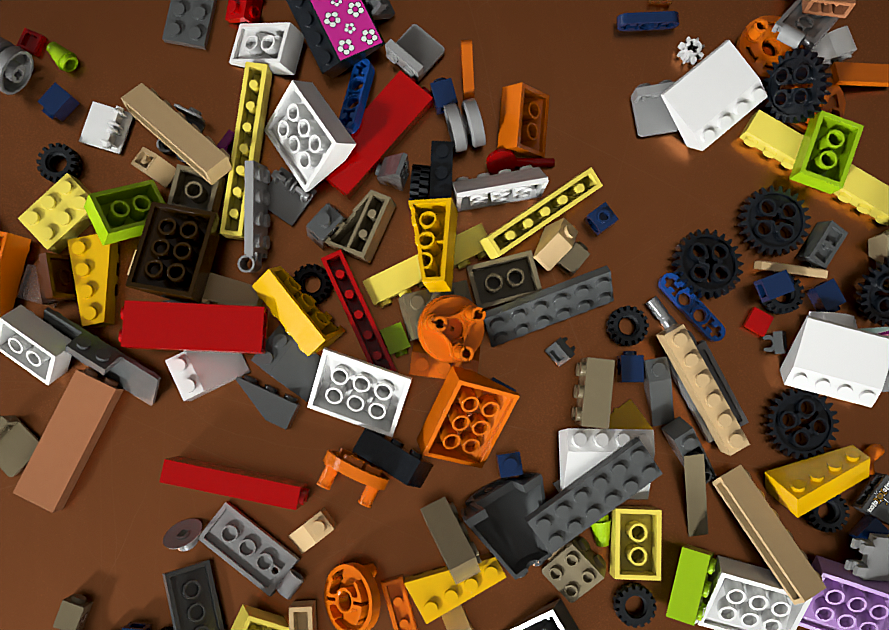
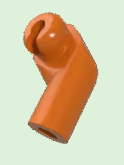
M871 444L863 451V453L870 457L869 475L875 474L874 462L885 452L884 447L880 444Z

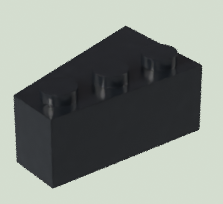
M367 428L364 429L352 450L407 486L421 488L433 467L432 463L422 458V454L413 449L407 450L403 447L405 444L395 438L390 440L384 434Z

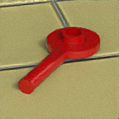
M501 148L489 154L486 159L488 171L495 175L504 169H511L512 171L515 167L532 165V167H554L555 159L516 158L513 151Z

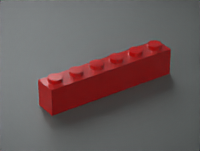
M340 249L322 257L321 261L368 363L398 372L343 251Z

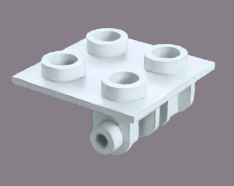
M93 101L79 142L121 154L133 116L129 112L124 111L125 109L116 106L113 108Z

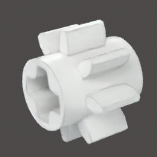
M688 36L685 43L680 42L678 45L681 51H679L677 57L681 58L682 64L691 62L694 65L697 59L701 60L704 56L700 51L703 50L705 45L701 44L699 38L691 39Z

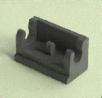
M832 220L817 222L795 258L799 261L809 262L808 267L826 269L848 235V232Z

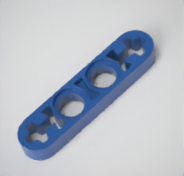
M366 58L356 63L353 67L339 120L349 134H354L360 128L375 73L374 66ZM360 84H363L359 90H355ZM358 102L354 108H350L353 103Z
M673 273L661 276L658 281L660 290L699 333L710 342L723 339L726 332L723 324L694 293L692 295L689 294L690 289L688 287L676 292L673 296L672 292L675 290L671 286L668 288L665 286L667 283L665 278L674 281L672 286L675 289L679 287L682 289L684 282H677L676 280L679 277ZM681 293L689 296L690 301L688 305L680 304L678 298ZM697 309L703 311L705 316L701 322L696 321L693 316ZM710 319L711 322L708 323V325L711 328L717 327L718 330L716 333L718 336H711L710 333L712 332V330L708 326H705L703 328L702 325L706 324Z

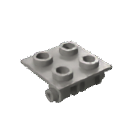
M281 167L279 171L274 170L271 174L273 179L268 185V192L271 197L268 210L293 226L317 191L312 188L309 192H305L295 176Z

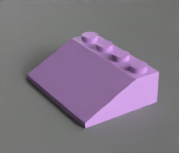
M816 555L811 566L821 575L823 583L827 588L812 597L798 626L810 630H889V581L863 580L852 574L853 570H846L844 564Z

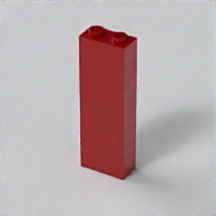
M400 70L364 110L360 128L354 134H350L356 145L348 158L324 179L350 200L377 169L378 164L382 163L384 158L389 156L433 106V94L426 87L421 88L417 85L414 77L411 78Z
M125 300L124 306L121 308L120 315L123 325L118 336L121 347L265 354L268 321V309L266 307Z
M181 456L164 459L159 481L165 484L297 510L308 501L310 489L307 488L308 482Z

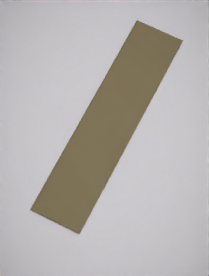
M704 454L684 456L689 537L708 534Z

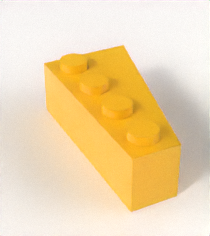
M452 198L408 200L415 232V243L418 249L422 282L429 292H452L458 210Z
M97 234L67 240L82 327L94 329L114 325L116 307L115 285L118 280L116 271L117 263H119L118 244L120 241L103 246Z
M281 266L268 269L252 285L257 296L266 303L272 315L278 318L285 331L293 337L299 349L307 356L323 350L325 347H329L346 331L341 325L337 328L330 321L333 317L327 311L322 313L315 306L316 300L311 295L302 293L300 291L301 286Z
M850 445L765 471V490L799 518L868 478L870 457L854 445Z
M492 553L479 556L482 561L478 564L481 572L457 585L447 566L436 570H429L415 576L405 577L404 584L426 624L506 578L505 571L500 562Z

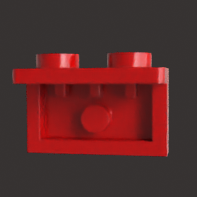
M229 0L225 20L229 23H259L263 0Z

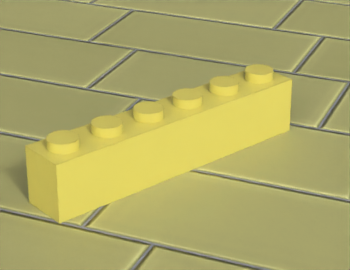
M590 167L479 242L491 260L500 257L603 185L592 167Z
M482 223L456 235L454 268L463 269L471 264V260L477 257L481 260L488 256L479 242L487 236ZM418 254L362 281L374 306H380V308L390 305L392 303L391 299L397 296L401 297L403 294L412 293L411 290L418 286L420 289L426 287L421 278Z

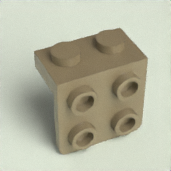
M15 415L0 416V468L9 477L16 476L28 464L40 441Z
M576 536L568 542L567 547L543 566L542 574L569 602L573 603L605 578L607 565L602 556L595 554L590 549L589 543L584 538Z

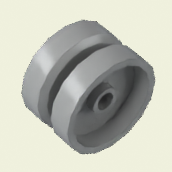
M0 37V91L7 95H13L28 83L33 72L34 60L29 52Z
M475 98L462 101V114L456 103L444 105L446 124L450 139L454 142L453 148L456 153L467 150V135L473 147L486 145L483 119Z

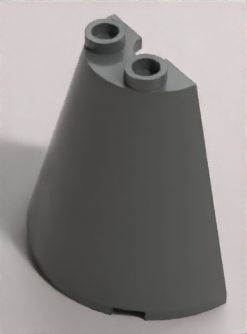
M525 472L523 475H519V478L504 477L493 481L470 496L465 502L467 507L461 509V516L466 525L515 580L524 577L531 565L540 566L552 556L525 519V517L546 503L543 477L535 472Z

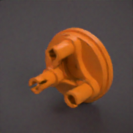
M448 294L433 299L422 310L418 320V338L423 349L431 357L442 362L470 361L483 340L485 310L482 311L483 308L476 306L471 300L460 295Z

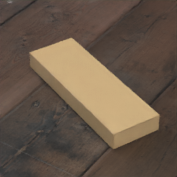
M756 260L754 263V269L774 272L787 270L789 274L826 279L828 275L826 269Z

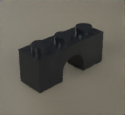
M453 141L431 142L429 199L451 198Z

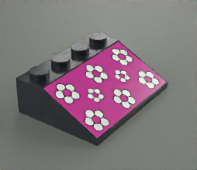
M286 0L324 75L336 78L386 44L364 0Z

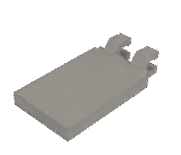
M870 533L868 539L853 538L850 547L860 549L859 552L863 554L861 561L846 559L844 568L846 570H853L852 574L863 580L889 581V534Z

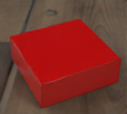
M24 28L16 46L26 50L31 55L39 57L47 38L42 34Z
M752 307L743 327L763 337L774 317L757 307Z

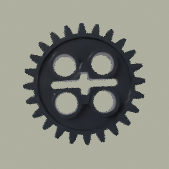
M809 49L786 51L785 56H778L779 62H772L774 69L767 70L770 77L765 78L763 81L768 83L764 89L767 91L768 97L766 99L769 102L765 107L772 108L769 114L776 115V120H782L783 123L790 124L807 122V118L815 117L814 112L822 111L819 106L820 104H827L824 95L831 94L826 90V87L832 85L831 82H827V78L832 73H825L829 64H822L824 57H817V52H810ZM813 83V86L811 88H793L780 90V87L785 85H800Z
M771 185L767 190L762 187L758 192H753L751 197L744 200L747 205L744 204L740 207L744 213H740L737 217L743 219V221L738 223L737 226L744 227V230L739 234L747 235L744 243L751 241L750 249L757 246L758 254L765 250L766 256H770L772 253H774L775 257L780 256L781 253L786 255L790 253V250L798 249L797 245L804 243L802 238L809 235L804 231L811 227V225L806 223V220L810 219L811 216H807L804 213L809 208H802L801 205L805 200L797 201L798 193L791 196L790 188L783 192L782 186L774 189L773 185ZM762 204L767 206L768 213L762 210ZM784 208L789 211V217L784 214ZM759 225H761L762 227H764V229H765V234H761V233L759 232V230H758V226H759ZM781 229L786 232V238L781 236Z
M707 228L702 233L698 229L694 234L690 232L686 235V238L683 237L679 241L680 244L675 246V250L678 252L672 254V257L677 260L672 262L671 265L677 267L673 274L680 275L676 281H683L682 289L689 287L690 295L697 292L698 298L703 297L705 294L707 300L713 296L717 299L721 297V294L724 296L729 293V290L735 289V284L740 282L737 276L743 274V271L738 268L744 265V263L737 259L742 254H735L734 251L738 246L731 247L732 239L725 241L724 233L718 237L717 230L710 234ZM693 250L699 253V257L693 253ZM714 250L719 253L720 257L716 256ZM694 270L699 272L700 278L695 275ZM716 271L721 274V279L717 277Z
M884 257V263L876 261V268L869 267L870 274L862 275L865 282L858 283L862 290L856 291V294L861 296L856 302L861 304L858 310L863 312L862 316L874 324L877 323L880 326L886 324L889 326V258Z
M787 388L786 394L784 392L778 393L780 399H771L775 405L767 406L771 413L764 414V417L768 418L769 422L764 423L763 426L770 427V430L765 434L773 436L769 441L770 443H778L775 448L776 450L781 451L784 449L783 455L789 456L791 454L794 459H798L799 456L801 459H808V455L810 457L817 456L816 452L824 454L823 447L831 448L828 441H836L832 432H839V429L833 427V424L839 423V420L833 419L832 416L837 414V411H830L833 403H825L827 396H819L818 393L799 388L794 390ZM803 402L807 406L805 413H803L801 410V404ZM785 414L789 418L787 425H784L782 421ZM816 421L819 423V430L817 432L814 430V423ZM798 433L801 435V442L799 444L795 440Z

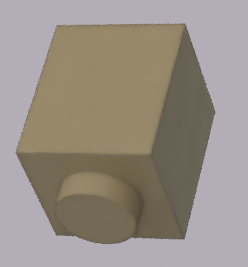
M580 241L574 242L573 247L556 266L570 277L573 276L590 255L587 251L588 248Z
M73 594L63 599L53 627L60 630H82L93 602L86 600L87 598L80 594Z

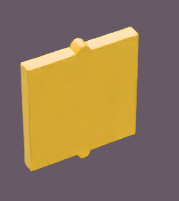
M631 399L619 408H614V412L610 414L609 429L653 430Z

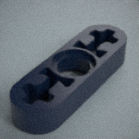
M676 11L624 13L617 16V29L619 31L666 30L679 26V13Z

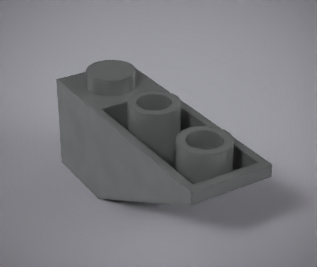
M245 375L244 378H236L238 384L266 421L285 430L290 429L301 407V404L296 403L297 398L286 393L284 396L276 393L278 389L267 384L262 387L256 384L257 379Z
M679 416L661 428L683 467L684 456L704 454L706 484L717 477L692 426Z

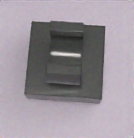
M785 331L773 332V336H763L764 340L770 339L773 342V345L770 348H764V351H775V354H788Z
M560 337L545 350L559 367L575 355L573 352L575 347L570 348L565 343L568 340L567 337Z

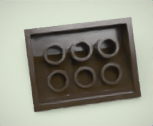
M152 202L126 286L178 302L201 304L221 236L219 233L222 219L216 212Z

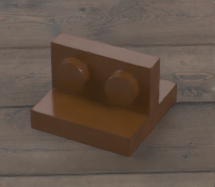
M39 254V260L35 261L42 305H50L64 300H77L70 255Z

